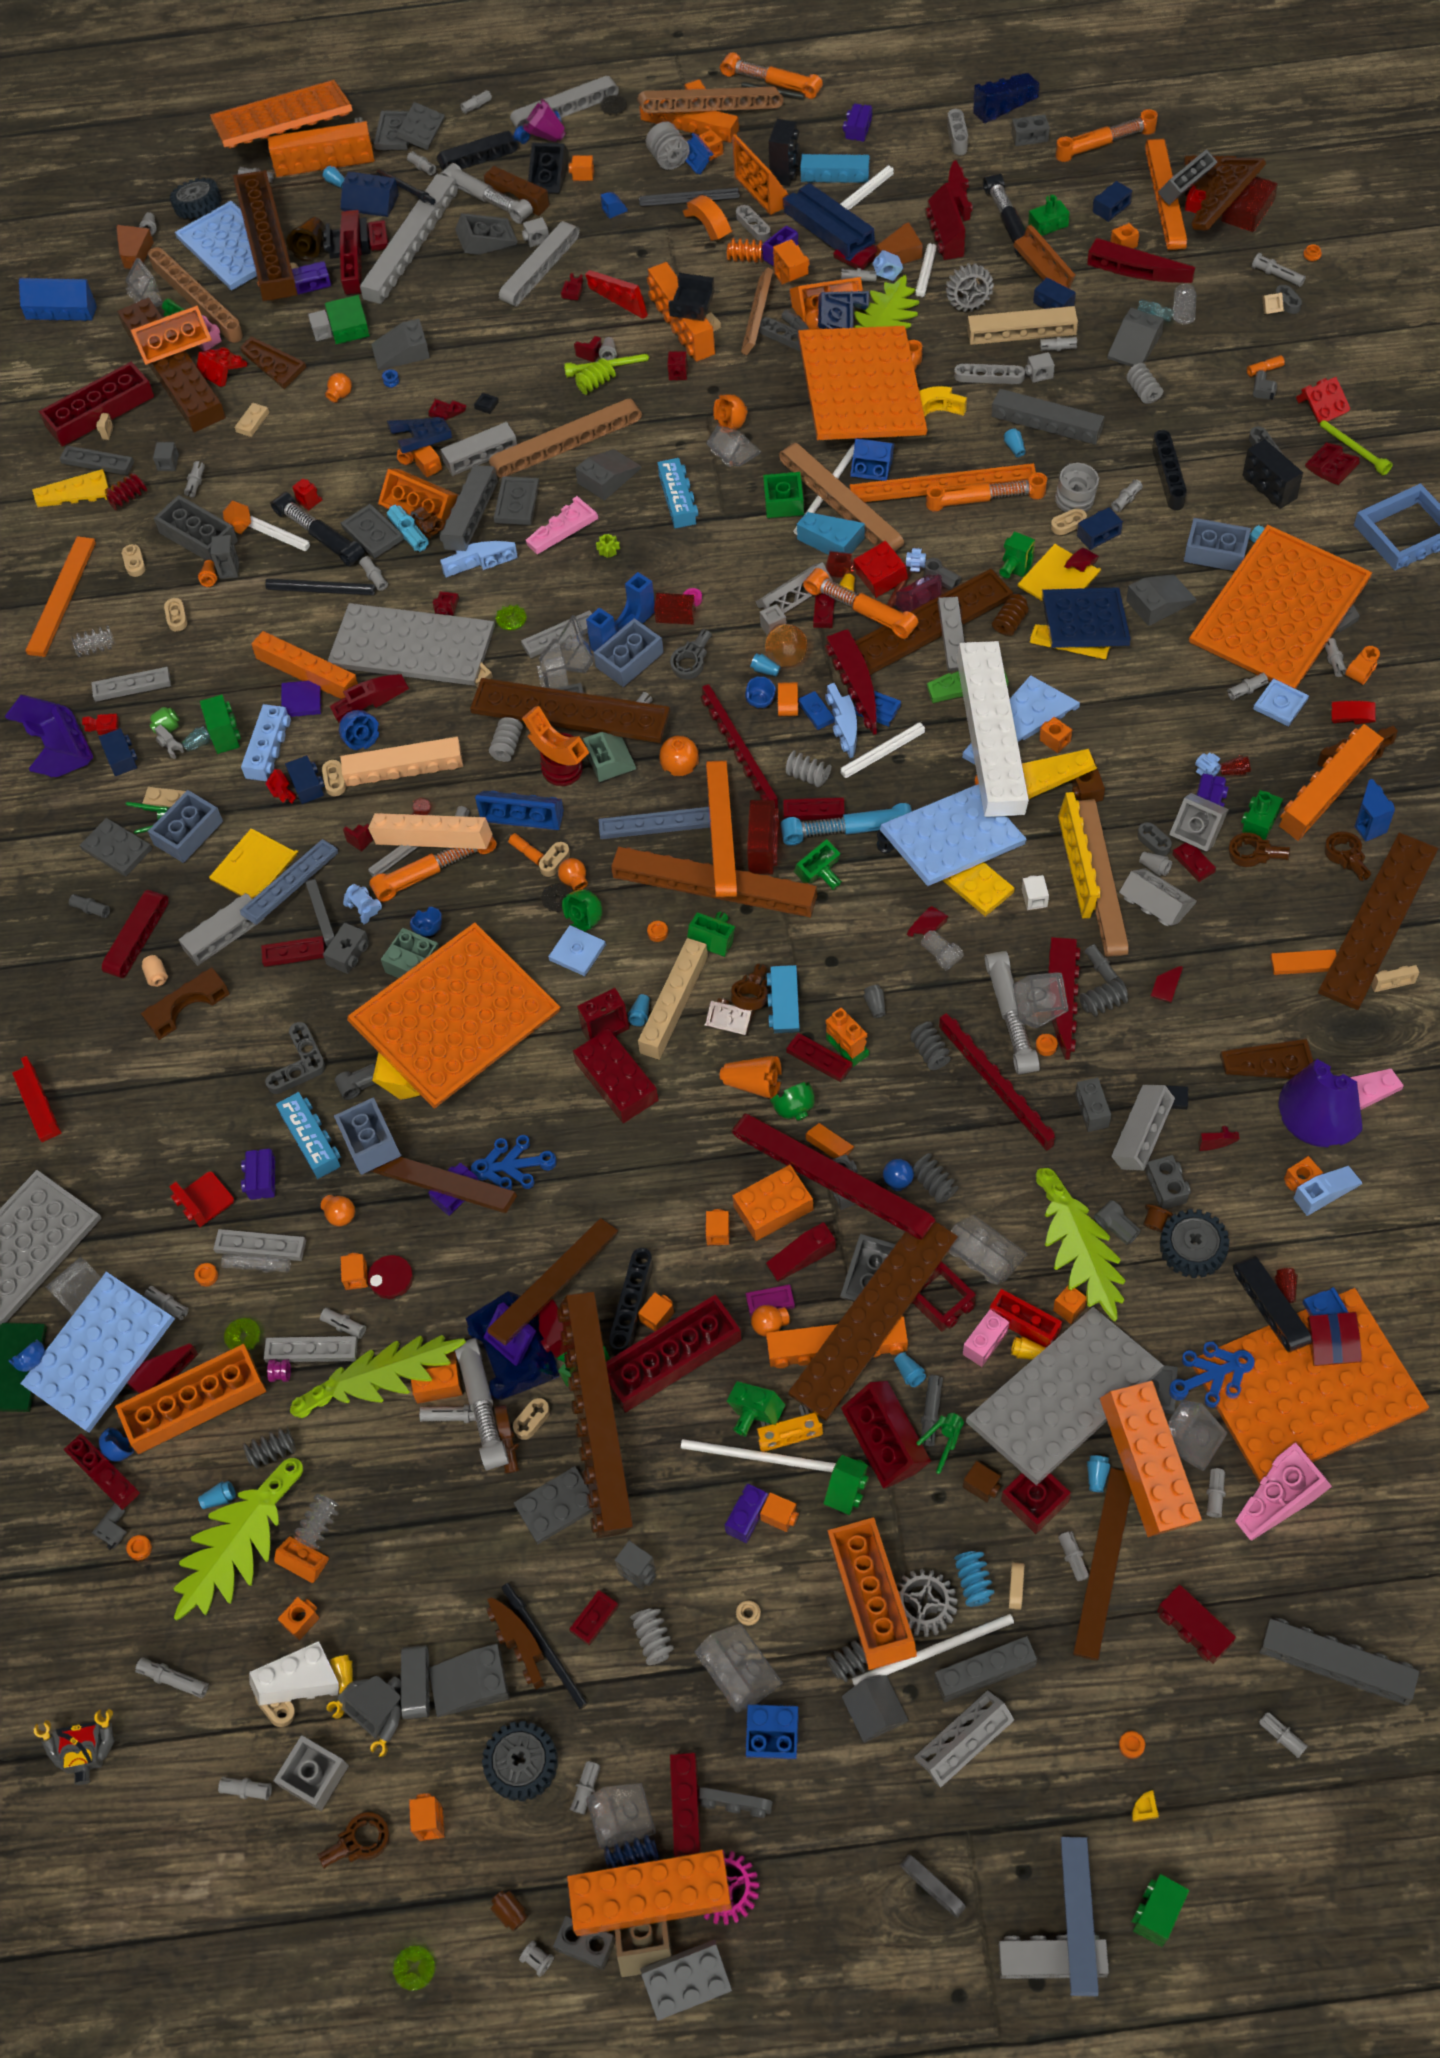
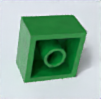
M800 472L763 475L767 518L804 515Z
M223 695L201 700L200 705L207 730L217 754L240 748L238 740L241 739V736L236 726L237 722L234 713H231L230 702H225Z
M1161 1874L1157 1880L1151 1879L1142 1897L1146 1899L1145 1905L1140 1903L1131 1921L1136 1924L1133 1932L1163 1947L1170 1936L1189 1889Z

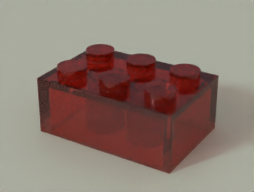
M1255 176L1251 183L1245 187L1241 194L1223 212L1221 222L1254 232L1275 200L1278 183Z
M750 800L747 857L748 870L753 874L773 875L774 866H778L777 849L779 848L778 833L780 821L779 809H775V800Z

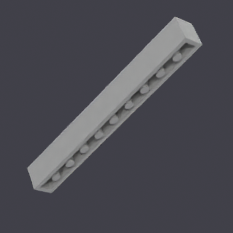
M436 174L425 190L431 197L435 198V204L431 205L418 200L360 285L364 300L382 304L385 298L388 297L389 292L396 285L400 276L403 275L406 267L411 263L412 258L419 251L422 243L426 241L427 236L434 229L435 224L442 217L445 209L449 207L450 202L457 195L458 188L455 178Z

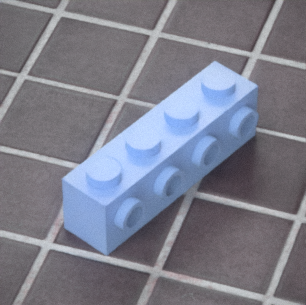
M263 704L241 765L245 779L267 781L270 774L274 771V763L276 758L279 757L281 742L283 743L285 740V731L291 721L286 707Z

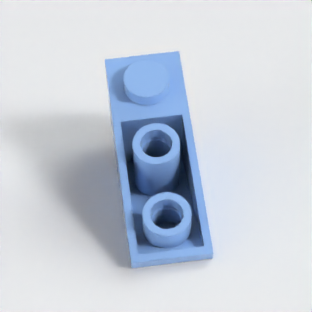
M1346 1166L1316 1176L1298 1186L1293 1199L1308 1216L1362 1185V1182L1352 1169Z

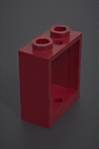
M616 988L577 1006L582 1032L587 1041L608 1028L614 1036L629 1030L625 1003Z
M941 1262L922 1290L938 1276L942 1275L964 1298L943 1316L920 1292L912 1303L943 1332L947 1327L951 1329L959 1320L958 1318L963 1313L968 1314L973 1310L976 1294Z

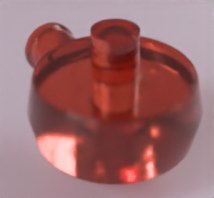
M426 798L416 799L412 805L413 813L411 815H428L431 811L430 801Z

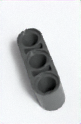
M427 1645L402 1647L401 1711L403 1719L429 1717V1651Z

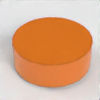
M662 921L651 922L647 927L649 939L654 942L665 940L668 936L667 925Z
M1042 1034L1037 1038L1035 1047L1039 1054L1051 1056L1056 1052L1058 1042L1053 1035Z
M203 1263L196 1268L194 1277L198 1284L207 1287L217 1281L218 1271L213 1264Z
M136 1535L128 1541L126 1551L132 1559L137 1561L144 1560L150 1555L152 1544L147 1537Z
M1135 1731L1124 1733L1119 1741L1120 1752L1129 1759L1140 1757L1145 1749L1144 1738Z

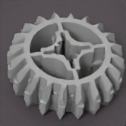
M967 263L966 268L960 265L961 270L957 271L954 269L955 275H950L951 281H947V298L950 300L951 305L955 306L958 310L962 308L966 312L969 308L972 312L975 307L979 310V305L985 306L984 301L990 300L989 295L993 294V278L982 265L978 267L974 263L971 267ZM977 277L982 279V285L977 283ZM957 290L963 293V298L957 295Z
M924 1569L920 1570V1576H917L912 1571L910 1572L911 1579L903 1576L902 1581L904 1584L896 1583L910 1629L912 1627L915 1628V1636L919 1635L920 1630L924 1631L925 1637H928L929 1630H932L934 1635H938V1626L945 1631L947 1629L945 1622L952 1623L953 1618L951 1615H955L957 1609L953 1607L958 1602L956 1598H953L955 1589H948L950 1581L941 1583L943 1580L942 1574L934 1578L933 1570H930L929 1576L925 1575ZM924 1586L923 1590L919 1593L911 1592V1594H907L915 1587ZM932 1588L941 1594L944 1603H940L938 1599L932 1596ZM927 1594L928 1603L924 1607L923 1612H921V1603ZM904 1602L909 1603V1606L917 1610V1618L909 1614ZM937 1612H941L934 1619L924 1620L929 1613L937 1614Z

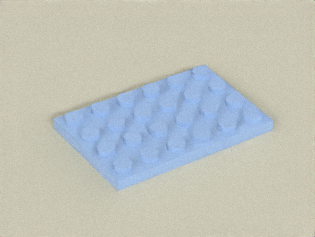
M232 201L175 232L176 237L230 290L256 277L241 210Z
M979 784L883 823L880 827V831L927 886L1020 847L1026 842L1025 836L1007 816L984 817Z
M105 1272L46 1349L40 1364L30 1370L20 1384L90 1433L175 1318L108 1272Z

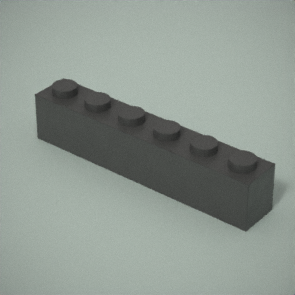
M999 389L992 403V417L1095 445L1103 430L1105 416L1004 389Z
M474 465L471 472L468 473L466 483L463 484L462 491L457 496V502L452 507L444 529L440 532V540L443 542L445 550H467L498 482L494 466Z
M1279 1618L1269 1620L1259 1651L1260 1654L1407 1706L1413 1700L1419 1670L1413 1669L1411 1664L1390 1661L1387 1656L1380 1653L1370 1654L1364 1652L1360 1646L1354 1644L1347 1646L1339 1643L1338 1639L1332 1636L1322 1637L1316 1635L1309 1628H1296L1290 1626L1286 1620Z

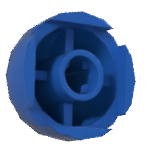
M353 710L341 719L339 734L349 748L358 750L364 747V749H367L375 743L379 736V723L371 714L363 710Z

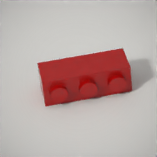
M1000 1289L990 1305L989 1310L991 1309L1009 1321L1008 1329L1043 1347L1051 1345L1061 1332L1062 1321L1003 1289Z

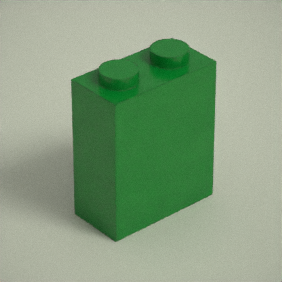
M359 295L325 303L336 344L370 336Z

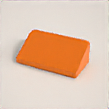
M820 1123L806 1133V1140L833 1159L845 1154L848 1156L854 1149L853 1145Z
M289 1536L276 1549L274 1561L303 1579L314 1583L327 1564L329 1557Z

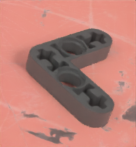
M302 1022L294 1023L289 1028V1034L301 1060L267 1076L265 1083L268 1090L273 1094L289 1090L321 1075L325 1071L326 1065L308 1027ZM301 1030L304 1036V1039L300 1040L299 1035L297 1034V1031ZM304 1046H313V1049L310 1052H302V1048ZM310 1059H315L318 1064L317 1068L313 1067ZM293 1071H301V1075L299 1077H290V1074ZM276 1080L279 1083V1085L275 1086L273 1083Z

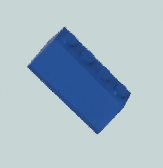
M19 279L20 306L25 319L93 320L97 305L87 279Z
M482 791L475 797L479 816L486 817L488 823L552 830L560 829L564 812L562 799L497 791Z

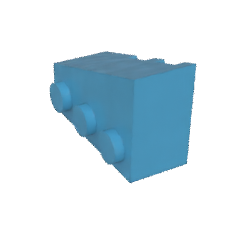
M807 512L797 523V539L844 563L865 539V523Z
M796 965L772 966L771 973H767V986H772V994H768V1007H773V1015H769V1028L773 1027L774 1033L799 1032Z

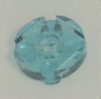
M1142 299L1137 308L1138 310L1162 317L1164 321L1170 322L1174 313L1172 309L1162 308L1158 303H1150Z

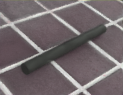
M742 82L741 88L769 87L748 82ZM776 88L783 97L798 100L805 99V93Z

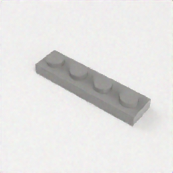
M958 597L939 598L938 608L947 671H958L956 658L959 643H965Z
M589 610L521 640L522 646L528 656L533 658L588 633L586 619L592 613Z
M168 667L91 682L95 702L171 686Z
M218 1229L213 1250L215 1253L302 1261L306 1239L305 1237Z
M356 1336L266 1338L264 1360L266 1363L270 1359H275L276 1361L289 1359L290 1362L356 1361L358 1339Z

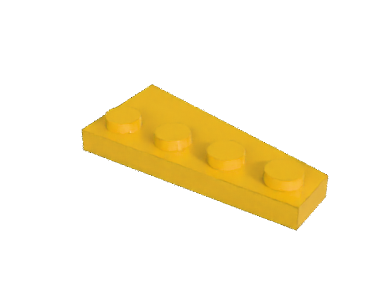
M101 469L32 490L37 506L44 507L61 505L62 502L66 501L72 504L78 503V500L85 499L91 502L97 501V498L105 497V500H107L105 489L109 487L105 473Z
M1047 625L1034 626L1030 643L1051 647ZM1111 646L1063 647L1056 649L1106 659Z
M1089 749L1022 763L1028 799L1097 769Z

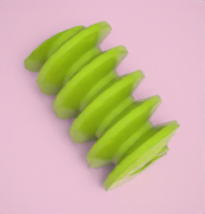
M601 358L598 362L589 365L587 369L578 372L575 375V380L580 391L587 395V390L592 392L593 387L598 388L599 384L603 385L605 383L604 380L610 381V376L614 378L616 373L612 365L606 359Z

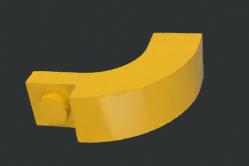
M937 386L919 391L924 417L933 411L939 410L964 416L967 397L952 394V388Z

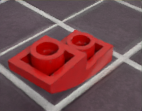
M1369 701L1332 702L1333 723L1354 721L1355 725L1376 722V703Z

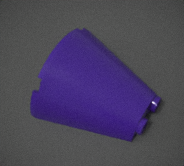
M1316 1059L1284 1084L1278 1100V1109H1280L1282 1116L1281 1120L1295 1137L1305 1143L1318 1147H1329L1330 1145L1337 1144L1341 1146L1355 1139L1363 1130L1357 1081L1345 1074L1340 1076L1333 1075L1330 1071L1331 1066Z

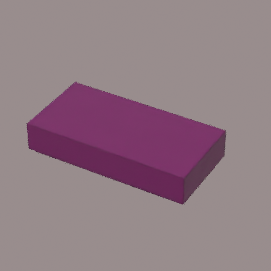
M790 1284L746 1293L750 1317L762 1305H772L777 1309L782 1307L786 1309L795 1308Z

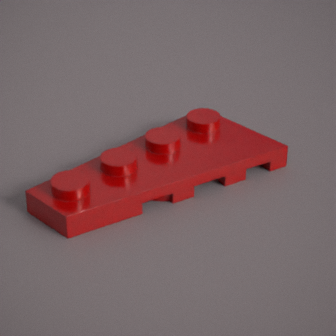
M591 270L585 274L587 284L591 290L642 319L648 316L638 285Z

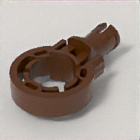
M418 507L411 512V517L424 536L430 539L444 528V522H441L443 520L435 515L430 516L431 513H428L424 508Z
M1336 832L1327 838L1325 855L1330 861L1340 864L1344 869L1347 866V869H1351L1360 881L1366 880L1371 876L1370 870L1363 864L1365 855L1361 851V840L1356 835L1349 832ZM1349 842V846L1352 849L1339 851L1334 846Z
M1254 833L1238 834L1229 844L1230 859L1236 865L1242 867H1252L1259 863H1267V860H1270V858L1289 860L1290 847L1271 846L1270 840H1262L1260 836ZM1244 842V845H1252L1255 851L1250 855L1242 854L1240 857L1238 848Z
M760 963L756 964L753 972L749 974L748 980L747 975H744L742 980L733 984L731 988V1001L736 1007L743 1010H757L766 1004L767 981L763 980L767 973V967L762 964L760 970ZM741 994H753L756 997L749 998Z
M506 1405L496 1406L495 1414L499 1438L504 1443L509 1459V1464L504 1465V1473L517 1472L519 1468L515 1450H517L519 1444L513 1445L512 1438L514 1433L510 1429Z
M361 1813L349 1822L346 1830L337 1834L339 1838L337 1844L317 1853L323 1869L344 1857L348 1858L350 1863L358 1858L362 1860L376 1858L382 1854L388 1845V1826L384 1819L375 1813ZM367 1819H370V1825L378 1830L379 1843H381L382 1835H385L379 1848H377V1843L370 1847H363L355 1840L358 1829L367 1825Z

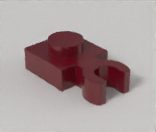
M574 273L570 274V281H565L562 288L561 298L579 300L583 289V274H580L579 278H574Z

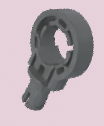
M701 629L695 641H688L685 646L673 652L670 664L673 673L677 677L692 679L702 672L704 668L703 659L707 654L704 647L712 637L708 630L705 632V629ZM683 658L694 659L696 662L692 666L693 670L691 671L690 668L685 669L679 666L680 660Z

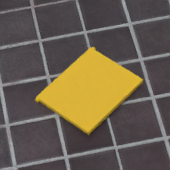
M1054 544L1017 586L1043 601L1042 589L1087 588L1100 573L1101 569H1097L1092 565L1086 566L1084 572L1074 567H1070V569L1065 568L1066 561L1073 554Z
M251 828L209 878L240 896L247 893L253 899L282 874L297 856L298 851H293Z

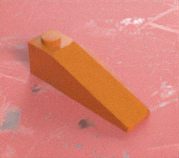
M861 277L802 285L789 289L792 308L804 322L807 313L818 308V296L821 292L863 291Z

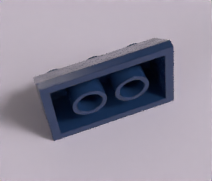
M348 172L342 184L340 209L342 211L359 210V213L388 217L399 195L396 179Z

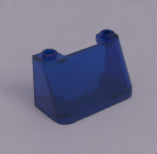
M507 1291L465 1318L470 1336L483 1341L496 1376L490 1381V1393L494 1398L500 1400L550 1382L560 1375L552 1351L547 1353L540 1342L544 1338L539 1331L540 1318L538 1314L528 1323L536 1330V1333L521 1364L517 1366L483 1338L498 1305L504 1302L510 1307L521 1296Z

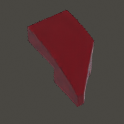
M435 399L428 416L444 418L446 421L464 412L467 405L454 400L449 404Z
M1082 547L1066 561L1064 567L1068 569L1074 567L1084 572L1086 566L1097 562L1099 555Z
M931 906L913 923L907 935L913 937L915 933L931 937L932 931H936L947 922L948 916Z
M1178 966L1157 976L1151 998L1172 1003L1183 966Z
M1222 1126L1220 1133H1201L1198 1142L1199 1151L1214 1150L1231 1145L1240 1139L1239 1132H1229L1227 1126Z

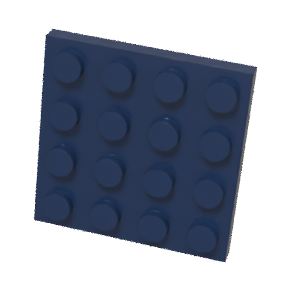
M1119 587L1042 589V600L1051 648L1130 646L1131 639Z

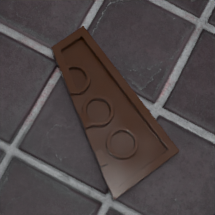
M250 337L240 347L241 352L283 389L306 368L305 362L253 337Z
M1307 1039L1221 1051L1220 1053L1224 1072L1228 1075L1291 1079L1313 1062Z

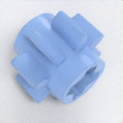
M913 548L912 552H907L906 567H911L910 571L919 572L920 568H925L926 553H921L922 549Z
M1209 752L1208 755L1203 753L1195 763L1198 767L1196 772L1199 775L1205 773L1214 777L1221 768V765L1217 763L1220 758L1214 753L1211 754Z

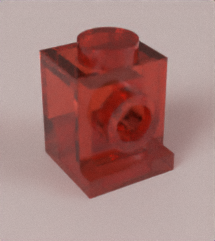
M829 552L826 569L830 577L843 578L845 574H854L855 565L852 562V554Z

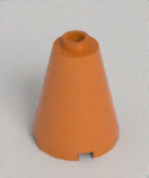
M766 1056L730 1062L720 1069V1080H723L724 1085L768 1099L773 1098L779 1093L781 1082H777L778 1075H782L779 1057Z

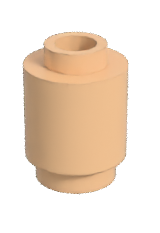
M150 955L143 959L142 970L147 983L155 987L163 985L167 981L168 975L162 960L155 955Z

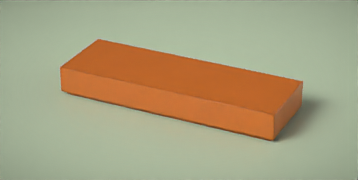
M1336 950L1271 953L1273 974L1328 972L1336 957Z

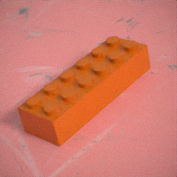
M367 121L268 137L269 151L276 177L325 170L328 166L338 168L375 162Z
M664 262L649 268L647 283L650 287L648 291L649 298L656 303L657 310L662 312L666 323L669 322L673 333L678 335L680 343L685 345L688 355L692 356L696 362L715 355L713 327L706 317L704 321L670 316L669 301L674 299L678 288V278L669 264Z
M1363 724L1360 729L1355 728L1349 735L1348 741L1341 743L1337 748L1333 758L1330 756L1325 761L1320 772L1316 771L1309 780L1311 782L1307 787L1304 785L1297 793L1296 799L1294 801L1290 800L1283 809L1285 811L1280 816L1282 820L1279 827L1297 841L1304 836L1376 755L1384 738L1367 725Z
M242 1344L115 1407L130 1445L140 1454L267 1391L249 1351Z
M1153 1381L1113 1390L1099 1398L1147 1537L1187 1527L1201 1521L1199 1510Z
M874 1517L827 1530L868 1669L872 1670L917 1657L913 1635Z
M723 1850L567 1876L573 1931L577 1936L732 1910Z

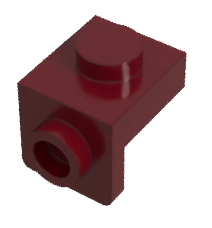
M440 591L438 598L433 599L435 614L454 616L459 601L458 593Z

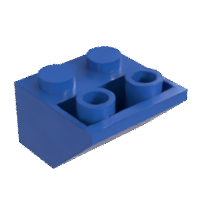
M856 438L851 476L882 481L888 480L895 443Z
M1373 779L1368 781L1354 826L1365 842L1387 833L1395 811L1392 801L1387 799L1381 786L1377 785Z
M748 1705L746 1757L797 1759L798 1706Z

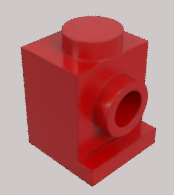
M1192 186L1187 195L1185 210L1197 213L1202 207V200L1206 199V192L1197 190L1196 186Z
M301 479L292 486L297 503L308 511L322 501V498L317 495L316 486L309 482V480Z

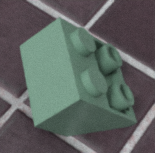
M600 732L583 738L584 744L589 751L587 757L599 782L636 769L622 737Z
M402 928L381 958L385 973L400 978L438 949V943Z

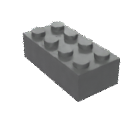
M180 495L154 517L160 534L205 560L213 561L211 556L212 536L231 535L234 544L238 541L231 524Z

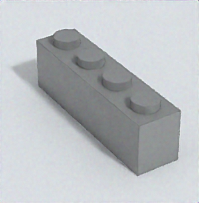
M505 422L441 449L444 464L451 475L454 476L473 468L474 465L478 466L489 461L492 455L517 445L515 434L508 423Z
M247 893L236 898L234 902L220 909L211 918L203 921L199 926L187 932L179 939L183 950L197 966L256 926V924L240 915V910L252 900Z
M1165 1085L1142 1086L1111 1156L1121 1169L1144 1171L1175 1100Z
M1067 1935L1057 1936V1940H1046V1936H1031L1030 1941H1020L1018 1936L1004 1937V1941H999L1000 1979L1069 1978ZM1094 1935L1097 1977H1107L1109 1970L1106 1939L1099 1940V1935Z

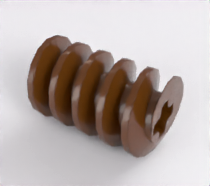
M1011 594L991 623L994 630L1005 636H1012L1018 625L1025 618V615L1029 612L1026 599L1020 594Z

